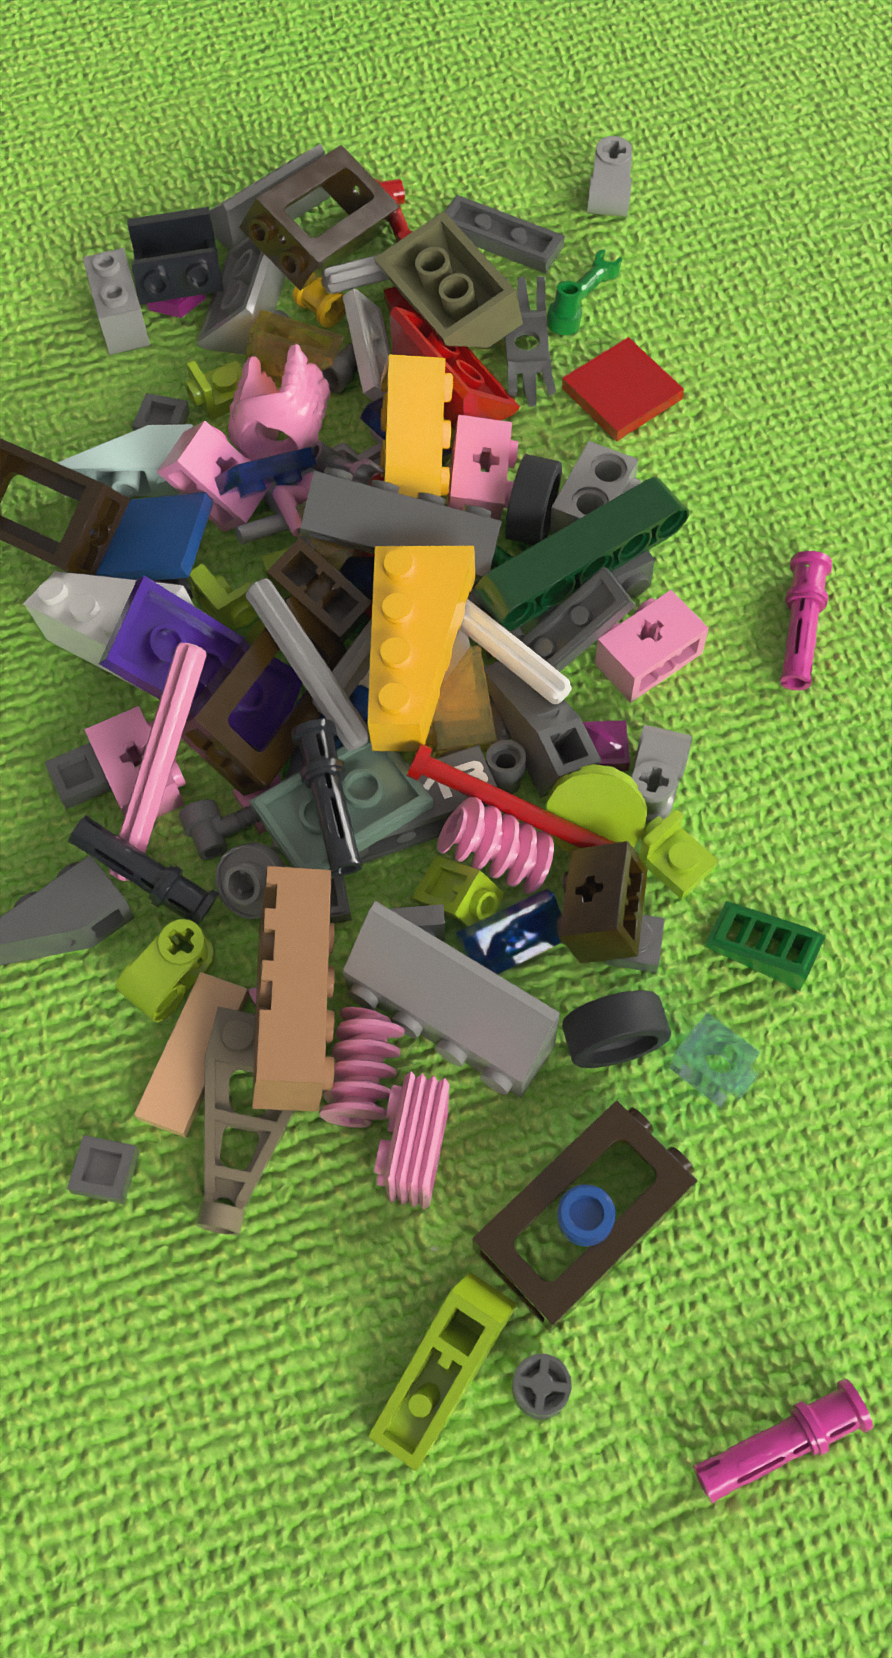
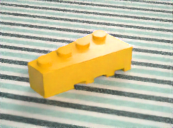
M389 354L381 376V392H387L384 393L381 409V429L386 431V440H382L380 466L384 468L385 473L381 474V477L384 478L385 482L398 486V493L414 498H417L420 492L439 497L441 495H448L450 472L449 467H442V449H449L451 421L443 420L444 402H451L453 376L452 373H445V358Z
M375 546L368 700V730L372 751H417L420 744L425 745L440 696L442 680L445 671L448 670L452 657V648L456 634L461 627L465 614L466 601L475 581L474 546Z

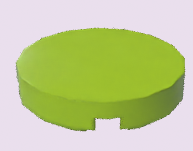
M592 764L580 767V771L572 772L569 775L566 773L557 780L551 789L546 807L547 811L615 843L628 841L633 848L644 834L647 817L645 798L643 799L636 782L629 775L614 767ZM551 835L561 849L570 854L571 850L580 849Z

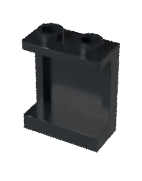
M209 206L127 219L134 254L131 267L140 305L224 291Z

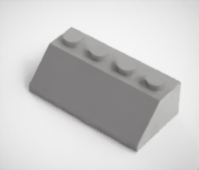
M374 902L368 911L343 969L346 987L349 989V997L363 1008L374 1010L377 1007L393 1017L391 1022L403 1027L405 1030L404 1034L416 1039L420 1034L437 1045L435 1047L437 1053L448 1062L460 1067L465 1062L481 1072L480 1079L494 1091L503 1095H507L511 1091L522 1098L555 1047L560 1013L379 902Z

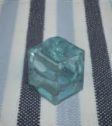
M707 1012L675 1051L669 1068L721 1108L731 1094L740 1100L754 1083L759 1074L752 1067L760 1051ZM713 1054L723 1056L730 1063L731 1071L726 1073L715 1072L707 1065L705 1057Z

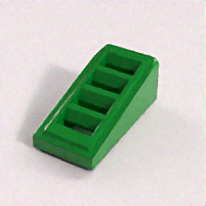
M726 901L704 947L800 991L811 971L826 935L808 927ZM733 920L743 924L735 942L725 939ZM752 929L762 933L755 949L745 946ZM771 938L781 942L776 955L765 952ZM791 947L801 951L796 963L786 959Z

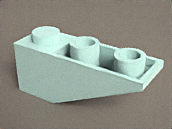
M147 425L57 463L102 482L128 498L135 496L181 495L157 473V470L183 432L192 428L193 425Z

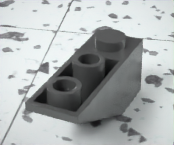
M500 661L480 668L479 672L512 740L519 743L525 750L526 769L540 798L549 795L557 780L566 773L569 775L572 772L580 771V767L592 764L598 765L601 762L600 756L581 718L565 700L559 704H552Z
M89 855L80 862H74L64 867L55 880L39 891L30 892L22 896L15 903L13 909L0 917V965L93 948L135 917L125 898L93 857Z

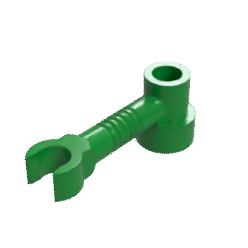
M599 250L596 253L591 269L576 283L563 281L557 285L555 300L549 306L546 321L547 327L552 332L559 335H572L579 330L582 317V309L580 308L582 300L601 282L618 277L622 256L614 262L604 261L606 250Z

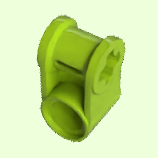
M187 919L172 921L163 928L161 933L137 958L133 959L125 967L117 980L116 989L153 1022H161L178 1008L186 994L193 988L199 973H207L215 960L214 946L204 936V932L195 922ZM174 935L177 937L175 941L172 940ZM185 945L193 948L188 954L181 950Z

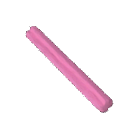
M179 643L176 646L119 833V837L146 853L207 656L204 649L190 643ZM109 868V873L117 877L118 880H128Z

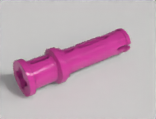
M818 551L798 552L790 560L793 580L792 587L786 592L785 603L791 612L783 671L780 677L781 685L790 690H805L811 686L819 613L828 604L825 582L826 576L832 571V560L826 554Z
M846 1378L838 1381L837 1390L808 1405L803 1401L794 1404L793 1409L789 1412L790 1417L739 1442L714 1457L693 1465L696 1477L710 1503L713 1504L718 1499L730 1494V1492L763 1477L797 1457L799 1458L809 1452L813 1456L817 1454L822 1456L829 1452V1444L858 1429L864 1433L872 1430L874 1426L869 1411L853 1384Z

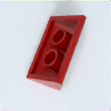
M394 306L390 312L392 355L445 358V373H452L453 389L451 402H444L443 418L451 421V427L454 431L458 415L503 421L518 411L520 406L468 347L445 345L419 314Z

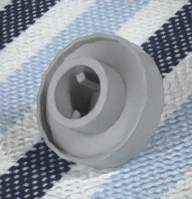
M252 842L234 847L222 856L216 868L215 883L218 893H220L219 896L226 907L240 917L248 919L260 918L267 866L286 867L278 853L267 845Z

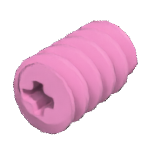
M469 797L456 807L444 824L437 843V850L440 853H446L453 843L457 844L454 858L459 862H463L473 852L471 864L473 868L479 870L490 860L489 876L498 879L508 869L506 883L511 887L518 885L525 877L523 891L526 894L533 893L543 884L549 872L554 852L553 838L550 834L543 831L536 832L534 827L528 823L522 822L519 824L516 817L504 814L501 816L498 808L489 805L484 807L482 801L476 797Z
M344 1007L340 1010V1016L344 1022H341L336 1028V1037L341 1042L336 1043L332 1047V1057L336 1061L334 1063L332 1091H323V1097L329 1104L324 1105L319 1110V1116L335 1125L350 1128H367L374 1120L388 1119L386 1118L387 1110L375 1105L378 1099H389L391 1089L379 1084L380 1079L396 1077L397 1070L383 1062L384 1058L400 1057L401 1050L387 1041L388 1038L403 1037L405 1030L403 1027L392 1023L389 1017L377 1011L359 1007Z

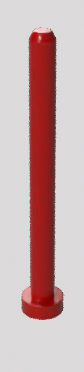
M420 744L406 776L418 781L420 776L423 775L468 797H476L483 804L494 806L499 811L512 815L516 819L578 848L615 843L431 757L432 748Z

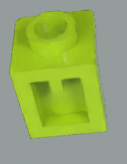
M195 360L186 363L190 380L185 382V388L195 407L202 405L210 420L229 413L234 393L238 389L237 384L242 377V368L237 360L204 374Z
M203 563L191 570L189 581L194 598L210 617L231 630L245 627L256 618L258 614L246 598L248 587L253 584L252 581L232 591L227 581L221 575L214 577Z
M675 809L665 819L658 816L645 827L644 834L640 838L642 843L639 858L654 876L682 900L716 868L718 859L681 827L684 815Z
M436 855L413 894L412 899L420 906L443 904L444 916L459 921L470 932L482 935L490 919L495 915L504 893L479 869Z

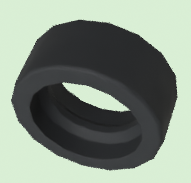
M529 454L524 455L515 476L508 504L505 524L506 539L530 545H536L546 539L550 529L551 507L558 496L560 488L561 462Z
M645 990L625 991L590 1001L571 1011L563 1019L562 1023L572 1063L581 1068L606 1067L631 1061L659 1049L669 1041L671 1036V1030L660 996L653 991Z

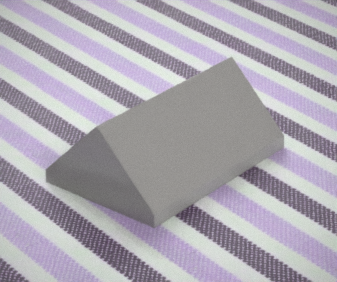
M319 144L290 160L209 210L215 238L229 251L244 240L247 236L240 230L239 226L255 199L323 157L325 151L322 145ZM319 187L286 208L285 211L295 220L330 198V195L322 187Z
M246 237L227 253L221 271L224 291L213 294L197 345L208 350L260 357L267 338L266 334L271 325L265 319L276 309L286 276Z

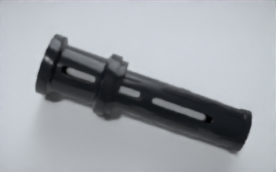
M314 719L297 725L290 734L292 743L299 746L303 763V767L300 770L301 781L312 790L331 875L336 877L347 876L360 871L363 863L359 856L351 817L341 783L345 778L346 767L344 761L338 759L333 740L337 733L335 723L328 719Z
M85 815L79 821L68 839L70 844L90 854L105 866L149 893L148 899L152 901L151 904L156 907L164 905L182 918L195 922L198 926L220 894L214 889L207 892L184 877L183 869L177 865L175 867L170 865L167 868L161 863L156 862L138 848L102 827V825L91 819L88 815Z

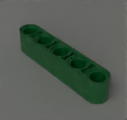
M651 477L488 572L477 583L474 589V596L497 623L507 631H513L566 600L602 567L613 572L670 538L687 521L689 509L661 479Z

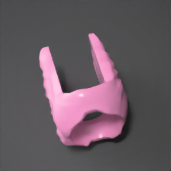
M297 344L289 348L282 385L278 390L271 376L268 377L265 370L261 372V363L257 357H249L242 367V377L237 384L238 389L235 391L233 402L230 405L231 413L228 424L230 440L244 457L252 460L257 465L267 466L271 469L282 465H294L306 460L309 449L318 441V432L322 428V420L325 418V410L328 407L327 401L330 399V384L323 378V374L316 364H306L308 359ZM279 431L289 436L284 441H277Z

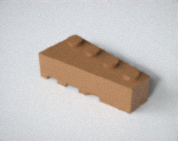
M267 866L258 936L252 1109L319 1111L323 1090L332 1091L334 1057H325L326 1043H332L334 1034V1011L327 1010V998H332L334 989V966H328L329 954L332 955L334 946V923H330L331 870Z

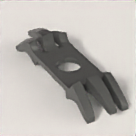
M545 276L537 277L536 310H530L525 277H518L517 298L523 324L505 336L508 394L517 397V373H522L523 392L528 407H536V373H542L544 393L547 396L556 393L552 376L546 323ZM522 335H530L535 337L539 344L534 349L523 350L515 345V340Z

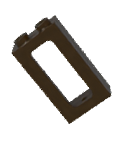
M340 145L258 196L239 228L301 291L321 277L322 271L325 268L338 265L379 236L400 205ZM355 186L359 187L360 193L356 191ZM322 187L349 216L320 236L313 238L306 234L286 213L285 209L317 188Z
M0 438V503L11 479L16 475H21L79 501L60 543L1 515L0 540L69 573L95 576L131 499L102 482Z
M292 595L283 599L332 672L347 651L343 643L339 644ZM261 619L256 622L192 703L181 737L243 796L269 787L298 747L292 743L290 734L292 729L303 722L318 719L321 715L312 703V696L306 690L261 752L255 751L229 726L228 717L280 650Z
M617 1100L472 1238L473 1250L550 1333L692 1192L698 1181L691 1174L694 1168L690 1161L676 1148L670 1146L666 1149L651 1134L654 1132V1129L647 1118L633 1107L626 1110ZM617 1142L626 1143L655 1172L656 1181L614 1222L613 1228L605 1240L597 1245L590 1246L555 1281L548 1282L543 1280L514 1249L515 1239L613 1144Z

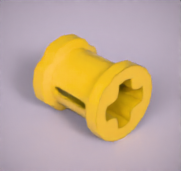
M322 276L301 291L295 286L292 295L293 301L298 306L304 309L308 308L313 312L321 326L325 328L333 327L344 317L346 313L342 297L344 294L342 292L327 293L325 287H322L321 284Z

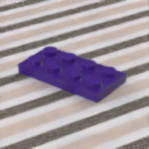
M144 575L135 582L98 664L160 700L176 646L179 643L197 645L206 651L207 656L192 701L193 703L244 637ZM274 657L228 717L229 726L257 752H261L295 705L303 684L295 670Z

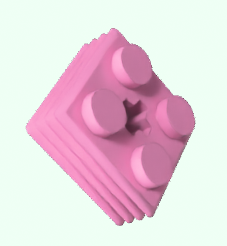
M411 1071L405 1075L403 1086L392 1085L386 1118H389L388 1132H392L393 1135L391 1141L381 1139L374 1173L378 1174L376 1185L386 1188V1195L390 1203L398 1199L401 1205L409 1202L412 1208L420 1204L423 1210L430 1206L449 1111V1083L445 1078L438 1082L432 1076L427 1080L423 1073L416 1078Z

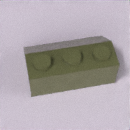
M445 211L374 258L375 264L445 345L489 348L523 324L516 290Z

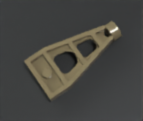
M218 1006L205 1054L204 1202L201 1203L196 1226L215 1233L237 1236L240 1235L245 1215L244 1210L296 1110L268 1109L259 1117L238 1114L233 1111L229 1103V1080L231 1075L237 1070L253 1073L255 1014ZM228 1127L257 1133L259 1136V1142L251 1163L244 1170L224 1167L220 1161L222 1136L224 1130ZM220 1198H227L233 1202L234 1207L215 1203V1201Z

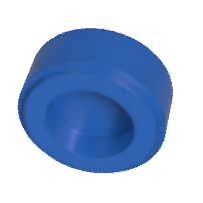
M586 1184L578 1185L568 1190L561 1198L557 1210V1223L564 1237L579 1246H594L608 1237L615 1222V1207L609 1195L599 1187Z

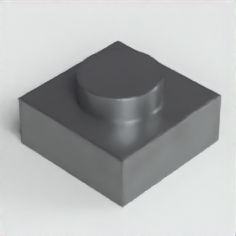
M443 904L391 908L393 912L439 940L445 941Z
M643 915L638 957L606 960L605 965L657 973L665 918Z
M83 1135L67 1189L72 1194L125 1204L140 1150L135 1145Z

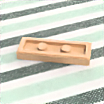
M202 972L199 973L134 1113L137 1120L184 1138L187 1137L205 1096V1054L217 1008L219 1006L242 1012L250 996L247 988Z

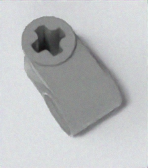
M605 137L596 146L594 171L590 179L588 214L627 217L632 183V178H630L632 146L622 137Z
M644 725L637 748L632 779L638 785V790L646 801V823H650L658 816L665 819L670 814L680 778H683L692 735Z

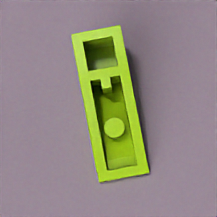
M469 1272L448 1293L368 1437L417 1472L485 1362L518 1304Z

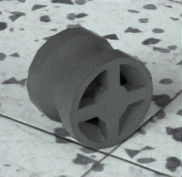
M534 1354L524 1359L516 1368L512 1383L513 1398L517 1407L526 1416L537 1420L549 1419L559 1414L568 1402L572 1389L571 1376L566 1366L558 1358L548 1354Z

